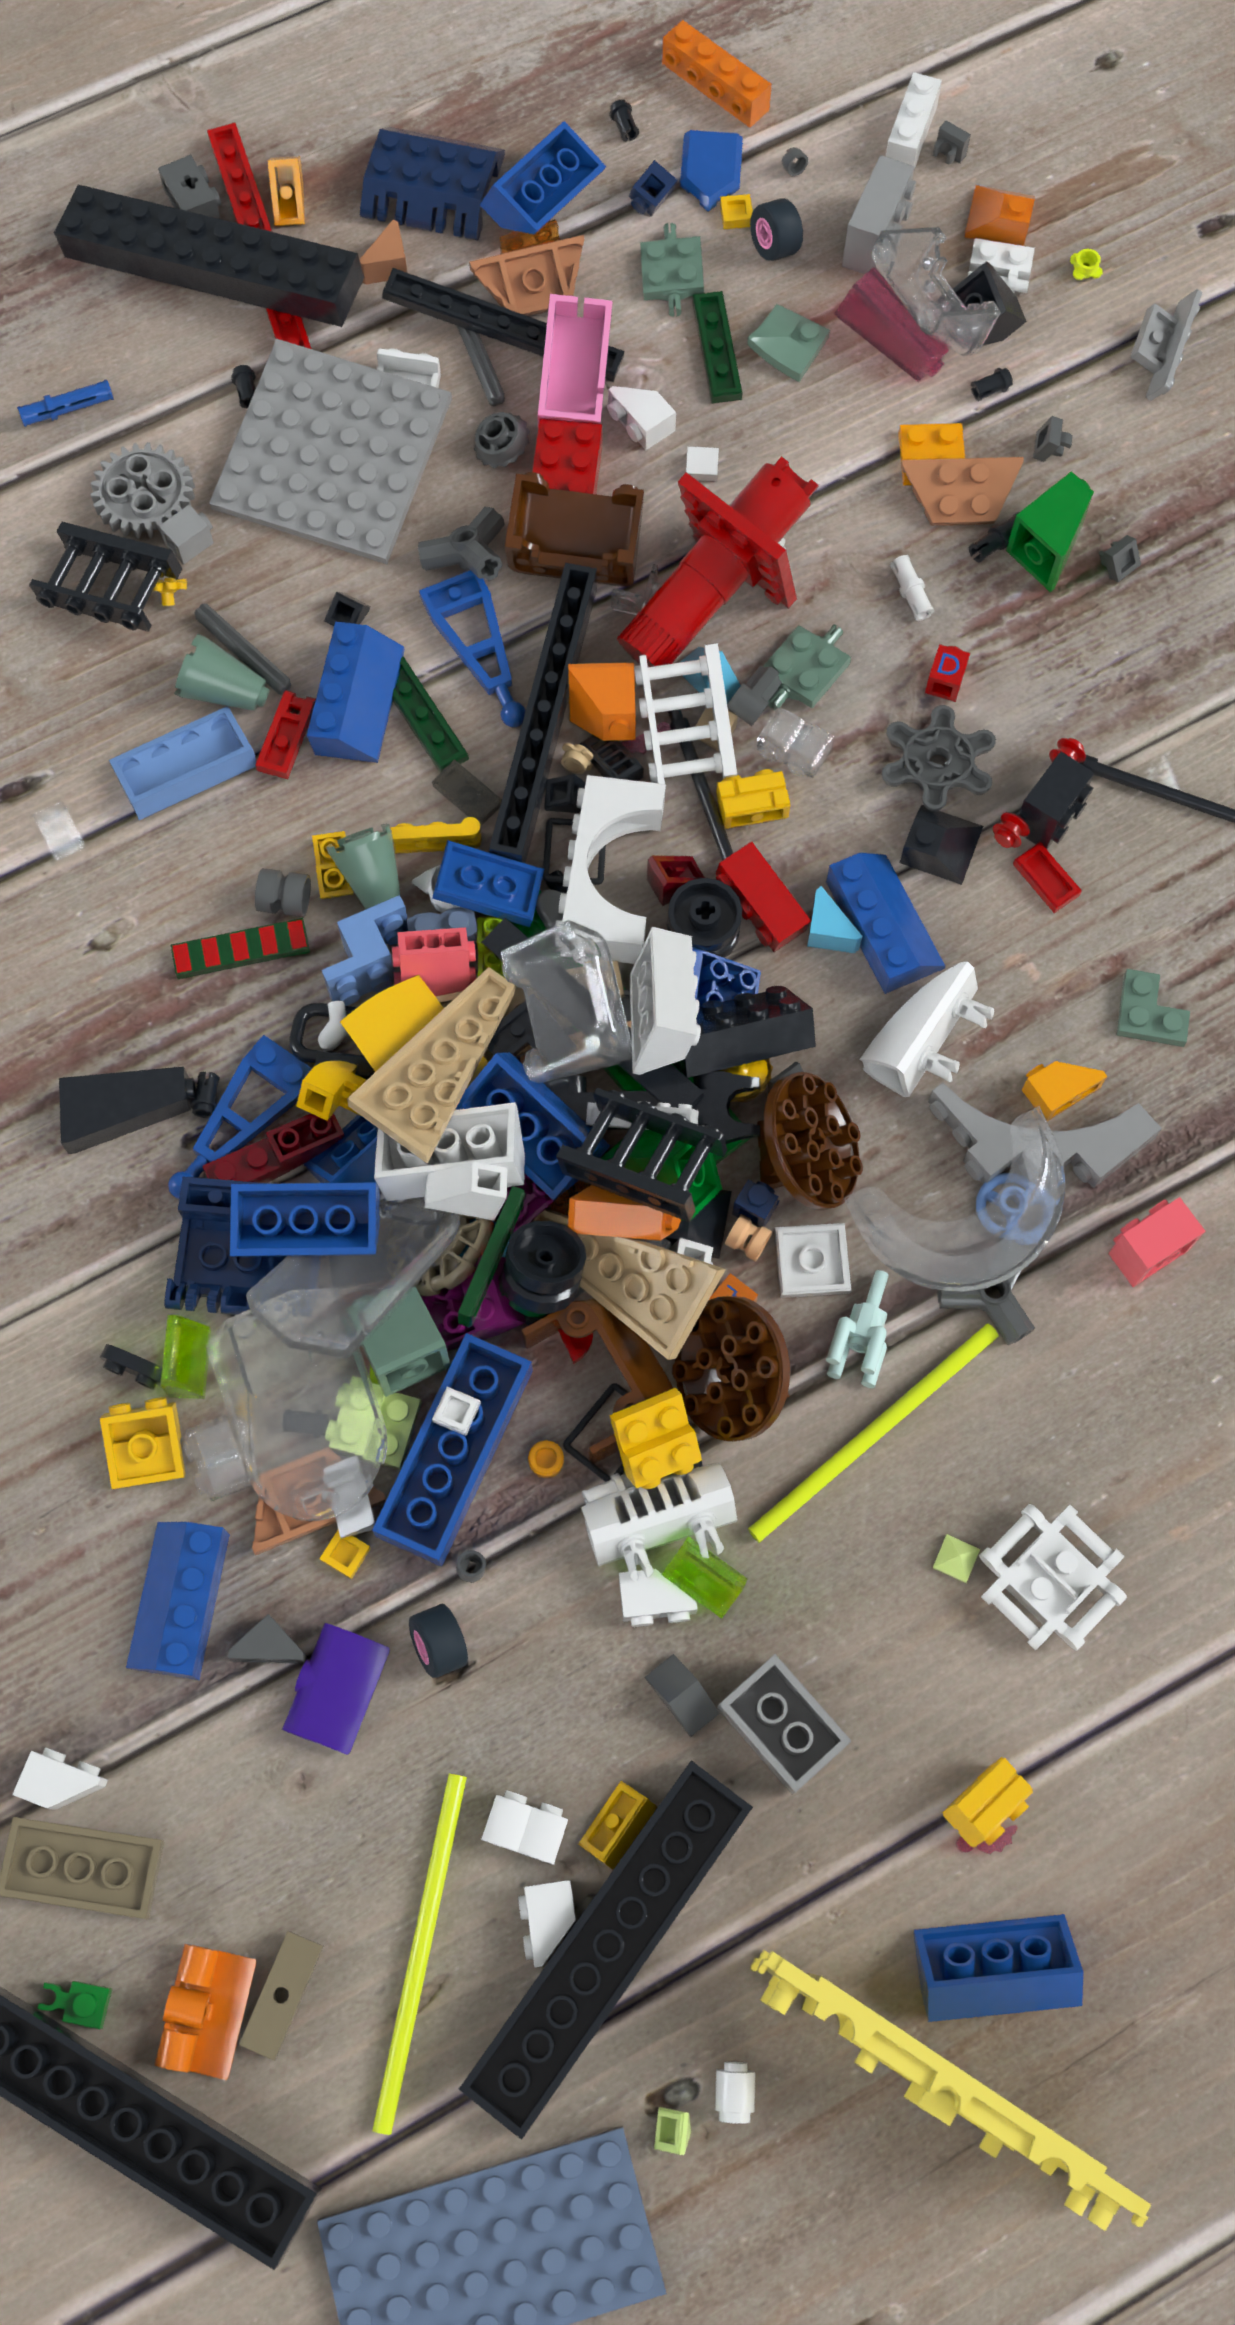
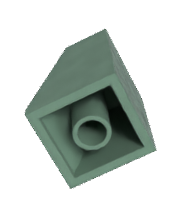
M413 1282L408 1285H395L386 1291V1295L375 1300L371 1298L364 1299L347 1312L385 1397L450 1368L451 1364L446 1344Z

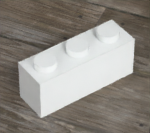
M913 72L888 140L886 157L916 166L937 108L942 80Z

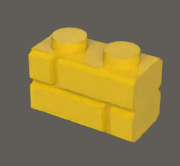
M764 769L756 772L754 776L741 778L740 775L717 782L716 797L725 829L789 818L790 799L782 771L773 772L771 769Z
M1000 1757L978 1776L942 1813L953 1828L959 1831L961 1837L970 1847L974 1848L983 1841L989 1846L1004 1833L1005 1829L1001 1824L1008 1817L1014 1821L1029 1807L1025 1800L1033 1793V1788L1021 1775L1017 1774V1770L1006 1758Z

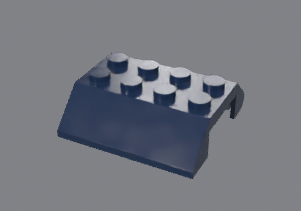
M394 127L379 129L364 174L360 216L374 220L377 214V220L385 222L388 216L389 197L397 199L395 221L399 225H404L406 217L407 227L433 231L435 225V232L443 234L446 228L447 209L455 210L454 236L461 237L464 229V238L478 241L483 227L482 207L479 204L487 194L492 176H499L505 156V149Z
M183 1176L178 1211L182 1216V1225L174 1279L167 1278L164 1299L165 1309L182 1310L185 1303L186 1311H195L200 1298L207 1297L206 1305L209 1313H217L220 1307L222 1314L252 1316L256 1308L257 1317H266L270 1304L278 1303L279 1318L288 1319L292 1309L293 1320L308 1321L315 1302L321 1256H230L231 1184L270 1183Z

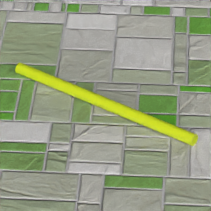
M988 1323L984 1325L751 1525L748 1531L758 1543L766 1538L999 1337L997 1331Z
M448 1774L372 2129L373 2132L380 2134H392L467 1777Z

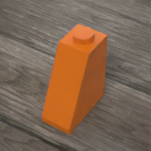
M593 1185L569 1199L568 1228L577 1234L661 1241L676 1231L681 1222L679 1218Z

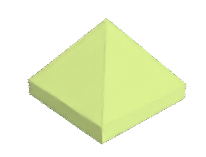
M946 1534L933 1569L967 1583L980 1549Z
M659 2107L654 2149L685 2155L691 2134L689 2113Z

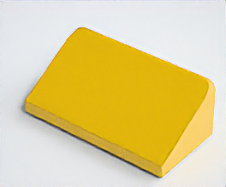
M620 1781L578 1845L614 1870L656 1811L657 1806L626 1783Z

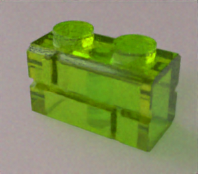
M687 1536L661 1575L673 1584L678 1583L681 1590L722 1619L742 1592L748 1579L709 1550V1558L702 1557L698 1543L690 1536Z

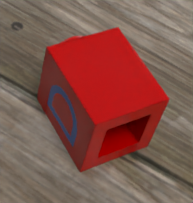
M939 644L925 693L956 702L971 653L965 652L956 646Z

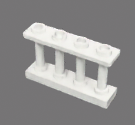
M718 643L705 645L704 655L699 656V660L648 667L646 655L639 656L640 665L634 666L636 685H643L645 698H639L641 718L648 717L650 729L644 731L646 751L653 750L654 763L648 764L651 783L665 784L664 778L714 770L716 773H722L723 779L737 776ZM701 673L702 676L708 675L709 688H705L704 692L652 700L650 680ZM706 705V708L713 709L714 720L709 721V725L657 732L655 713ZM711 738V741L717 740L719 753L713 754L714 757L662 765L660 745Z

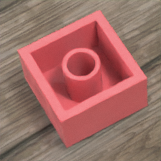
M1180 1197L1170 1204L1166 1199L1161 1201L1148 1211L1150 1214L1141 1222L1138 1218L1130 1221L1120 1229L1122 1233L1113 1239L1115 1245L1108 1254L1132 1287H1135L1187 1253L1206 1232Z

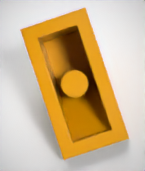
M300 156L270 158L268 160L275 226L305 224L304 188Z
M1054 1061L1046 1067L1040 1064L1026 1074L1027 1080L1022 1088V1092L1046 1123L1100 1089L1107 1075L1102 1070Z

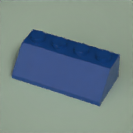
M563 121L496 181L479 205L501 228L535 235L602 173L607 166L571 127Z
M335 622L307 733V738L315 755L378 763L393 701L394 688L396 689L401 668L400 660L405 651L403 645L367 625Z
M857 853L829 865L826 884L841 911L863 936L860 948L884 994L945 969L946 966L885 854Z
M510 1052L496 1053L465 1090L456 1110L516 1103L525 1153L524 1173L554 1201L578 1181L575 1178L562 1174L556 1155L562 1145L574 1149L581 1147L591 1127ZM603 1138L593 1153V1156L600 1158L610 1147Z
M357 1115L342 1128L344 1137L303 1164L320 1183L376 1182L374 1173L378 1128L364 1117Z
M376 1182L231 1184V1257L376 1255L380 1227V1189Z
M192 1522L157 1523L127 1660V1669L200 1680L230 1536L223 1527Z
M1065 1914L914 1930L920 1988L928 2022L1082 2006L1084 1972Z

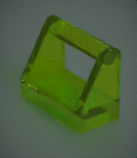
M167 1315L160 1387L169 1398L205 1399L211 1329L207 1325L179 1315Z

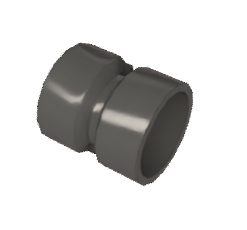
M262 868L259 872L255 889L256 911L276 914L281 909L284 915L304 918L310 901V875L290 872L287 876H284L280 870Z

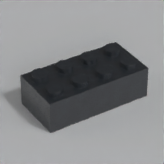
M771 986L766 989V992L757 994L741 993L734 996V999L723 1002L717 1000L704 1002L702 1007H699L696 1017V1023L701 1027L697 1045L691 1046L685 1059L672 1064L689 1078L816 1047L813 1008L784 986Z

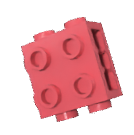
M466 927L397 932L398 946L392 947L393 967H400V972H393L394 985L419 975L434 996H441L464 991L476 979L475 967H469V962L476 961L474 941H468Z

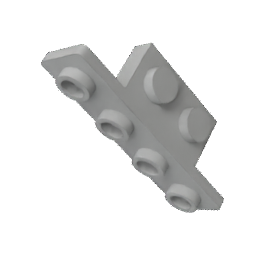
M1199 289L1194 290L1179 301L1174 317L1156 303L1147 308L1130 357L1153 373L1146 394V398L1150 401L1161 394L1165 395L1174 385L1175 378L1173 377L1176 368L1183 359L1182 351L1185 342L1191 335L1192 330L1190 328L1193 319L1200 309L1198 304L1202 292Z

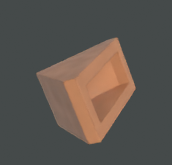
M394 219L359 259L364 275L362 283L385 282L388 280L393 268L407 272L398 222Z

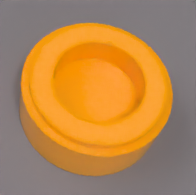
M549 1440L537 1442L532 1446L528 1454L529 1467L535 1475L541 1478L556 1476L564 1465V1454L561 1447Z

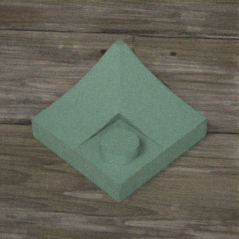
M776 304L763 323L749 335L747 345L777 370L800 382L829 339L830 330Z

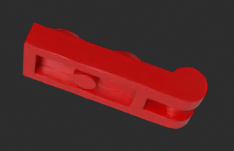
M284 691L255 764L257 771L284 779L289 778L310 724L316 698L307 696L304 699L296 697L294 692ZM293 709L300 711L299 715L290 712Z

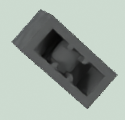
M191 154L158 168L163 189L174 208L220 219L218 206L221 205L219 194L215 187H209L207 184L209 179L203 165L197 166Z

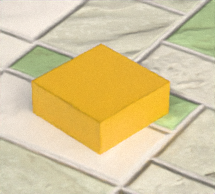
M750 194L721 196L720 210L723 230L750 227V218L753 212Z
M337 1530L319 1559L352 1580L371 1547L354 1536L341 1539L339 1530Z

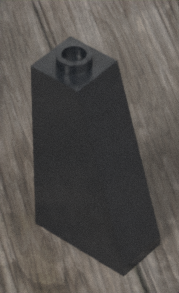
M184 1066L59 1078L61 1144L68 1154H75L191 1111V1098H195L196 1094L194 1078H189Z

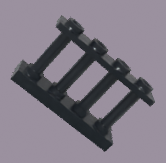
M61 521L56 532L64 544L65 551L48 583L32 579L29 584L36 595L37 601L48 608L55 606L66 609L74 615L85 614L103 623L111 621L121 624L129 630L135 631L140 629L149 632L152 625L143 609L159 578L164 576L178 579L182 571V567L173 551ZM86 555L92 557L75 590L61 587L77 556ZM113 562L120 564L103 598L88 594L104 563ZM136 569L147 571L131 605L116 602L131 571Z
M596 1088L593 1095L600 1114L581 1147L574 1149L562 1145L556 1157L562 1174L690 1222L696 1210L692 1195L688 1190L709 1152L721 1157L725 1156L727 1147L724 1135L713 1126H700L690 1122L680 1114L662 1112L648 1102L642 1101L638 1103L627 1099L623 1094L615 1090L605 1091ZM614 1117L632 1123L612 1159L605 1161L593 1156L595 1149ZM645 1129L662 1134L663 1137L644 1171L637 1173L624 1167ZM677 1140L694 1146L695 1149L676 1184L668 1185L656 1179Z

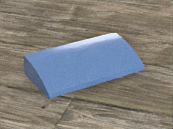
M226 706L110 759L109 762L138 819L141 820L256 767L257 760L250 743L231 710Z

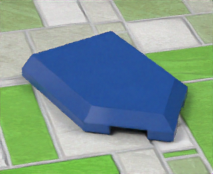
M689 130L684 134L680 186L687 193H692L707 212L717 206L721 196H731L740 189L743 137L738 133Z

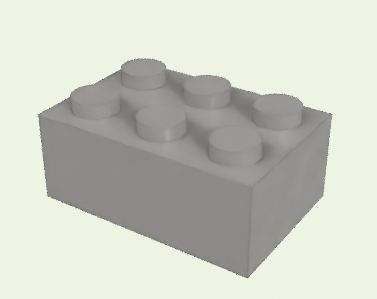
M880 155L849 221L842 267L874 278L877 277L881 266L886 268L892 252L890 246L892 243L897 244L902 231V225L900 224L902 220H908L913 203L909 202V200L912 199L917 181L912 180L915 166Z
M776 1654L717 1707L792 1795L851 1742L849 1737Z

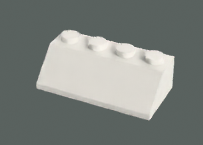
M652 927L630 973L633 1074L641 1075L686 1058L691 1046H696L699 1041L701 1027L696 1023L699 1001L695 1000L698 977L694 975L693 970L696 962V952L692 951V936Z
M516 1103L455 1110L428 1164L378 1128L374 1179L386 1201L425 1197L426 1177L429 1173L472 1161L508 1168L507 1187L524 1185L525 1153Z

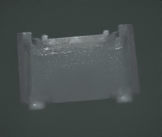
M939 227L881 230L872 249V259L877 269L920 329L926 335L959 355L977 354L1001 311L994 301L983 302L981 306L979 303L969 304L966 309L941 274L947 263V259L941 257L939 251L940 243H944L947 238Z
M567 920L501 951L504 977L509 983H513L524 990L536 1048L525 1053V1060L523 1062L524 1071L530 1081L544 1083L618 1065L632 1058V1044L610 950L600 933Z

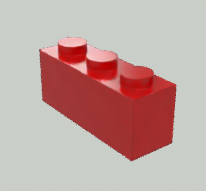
M752 841L719 863L715 873L717 875L716 880L730 886L737 894L743 910L742 917L752 922L756 928V936L765 947L769 946L775 953L807 930L811 923L810 918Z

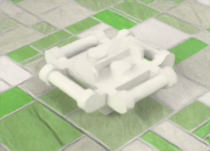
M1028 1504L1021 1511L1023 1516L991 1549L986 1547L979 1555L984 1564L999 1577L981 1598L988 1605L992 1602L1029 1639L1027 1643L1034 1650L1038 1649L1054 1631L1066 1644L1078 1651L1085 1643L1084 1638L1102 1618L1115 1605L1120 1606L1127 1599L1126 1594L1106 1578L1107 1574L1125 1556L1117 1549L1113 1551L1076 1515L1078 1511L1071 1505L1050 1524L1035 1506ZM1065 1525L1103 1560L1097 1568L1059 1532ZM1034 1527L1040 1535L1007 1567L1003 1563L1002 1558ZM1096 1587L1104 1595L1073 1628L1069 1627L1064 1620ZM1005 1588L1043 1624L1040 1629L1002 1593Z

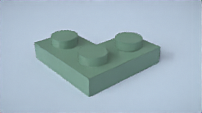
M1126 969L1116 1035L1184 1047L1187 1043L1190 1011L1157 1005L1160 974Z

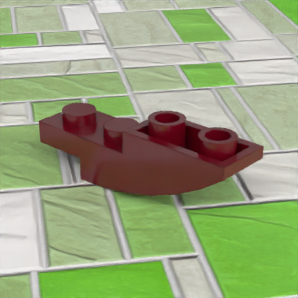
M310 1113L266 1132L267 1138L203 1165V1170L209 1179L268 1183L321 1154L344 1137V1133L334 1113L328 1121Z

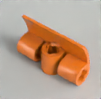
M184 1944L175 1984L171 1986L164 2010L163 2022L165 2024L155 2066L179 2072L191 2071L228 2080L257 1964L256 1959L201 1946Z

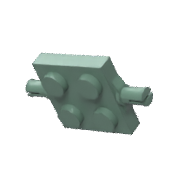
M670 222L671 233H669L668 223L663 226V240L640 242L644 301L657 299L668 301L669 315L675 317V306L676 315L680 316L682 313V299L693 294L705 292L701 237L676 238V224Z
M798 625L764 664L763 667L771 666L779 672V679L782 682L776 693L768 701V706L771 709L774 707V710L778 711L787 698L801 701L810 708H813L851 664V656L834 646V643L843 635V630L840 627L837 628V625H832L824 637H821Z

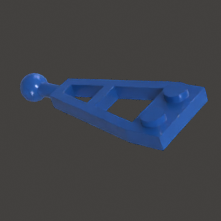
M470 570L419 590L420 599L434 626L487 694H497L503 706L501 709L503 723L509 727H519L522 725L526 709L521 703L513 700L508 687L512 686V677L491 593L484 579H479ZM483 604L491 637L466 647L445 618ZM495 652L500 675L490 678L476 659Z
M263 1035L242 1059L194 1145L193 1151L197 1155L196 1159L186 1171L177 1172L169 1179L168 1188L170 1193L179 1199L183 1176L198 1178L204 1171L203 1165L240 1150L293 1107L298 1101L302 1080L312 1068ZM251 1071H253L285 1095L250 1123L230 1108ZM223 1121L240 1131L216 1152L209 1148Z

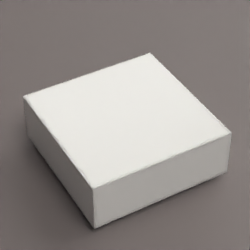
M688 447L686 472L696 480L717 481L719 448Z
M446 1387L432 1421L466 1436L481 1401Z

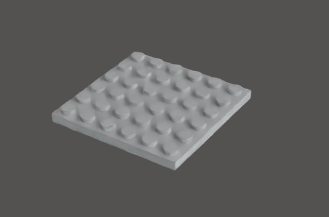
M276 339L209 502L211 509L388 564L452 401L451 392Z

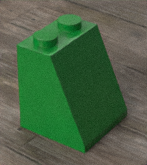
M1072 471L1016 515L1009 538V545L1006 549V552L1049 592L1054 590L1082 529L1094 494L1089 484L1077 477Z
M644 1130L624 1167L637 1173L644 1171L663 1135L651 1130ZM623 1139L601 1159L605 1161L612 1159ZM677 1140L656 1179L668 1185L676 1184L695 1147ZM710 1152L688 1190L692 1195L696 1210L691 1220L722 1189L713 1153Z

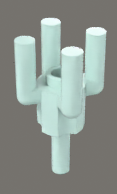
M875 1271L866 1302L854 1304L850 1318L841 1317L839 1319L826 1361L830 1363L827 1371L829 1377L834 1379L841 1378L849 1349H852L859 1353H866L861 1366V1371L864 1372L861 1384L867 1388H875L887 1349V1345L884 1342L887 1331L884 1328L887 1313L879 1308L889 1276L885 1271Z

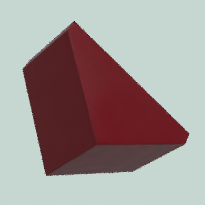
M652 855L647 861V881L662 907L670 903V899L679 887L690 880L705 878L693 856Z

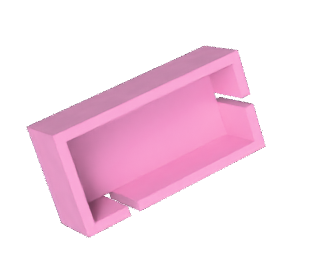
M550 294L538 406V427L540 418L601 424L612 314L611 300L584 298L582 318L577 317L578 297Z

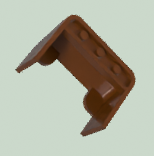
M594 1298L572 1302L566 1309L551 1313L522 1329L523 1342L527 1349L558 1333L560 1329L573 1338H583L597 1331L632 1390L616 1401L613 1413L673 1389L672 1384L648 1343ZM615 1434L589 1447V1459L592 1464H596L619 1451Z

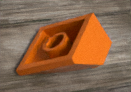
M976 185L964 237L1024 246L1035 196Z
M634 662L568 664L570 722L602 741L636 740Z

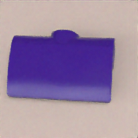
M324 1623L311 1658L305 1661L295 1685V1692L297 1693L282 1730L349 1755L390 1653V1648L345 1629Z

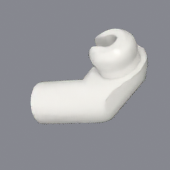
M343 1001L328 1003L330 1020L318 1036V1043L324 1051L336 1049L348 1034L340 1023L346 1017L345 1003Z

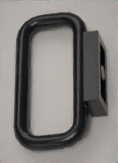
M311 1003L303 1006L296 1013L289 1037V1047L292 1053L302 1061L315 1063V1066L322 1062L334 1060L353 1063L357 1065L355 1074L368 1080L375 1071L364 1055L314 1050L303 1045L307 1021L314 1016L329 1017L327 1003ZM345 1006L346 1016L358 1007Z

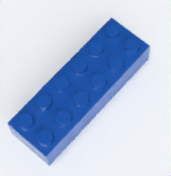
M465 1334L372 1529L376 1538L438 1566H443L533 1372L532 1361L470 1334ZM446 1387L481 1401L466 1436L432 1421Z

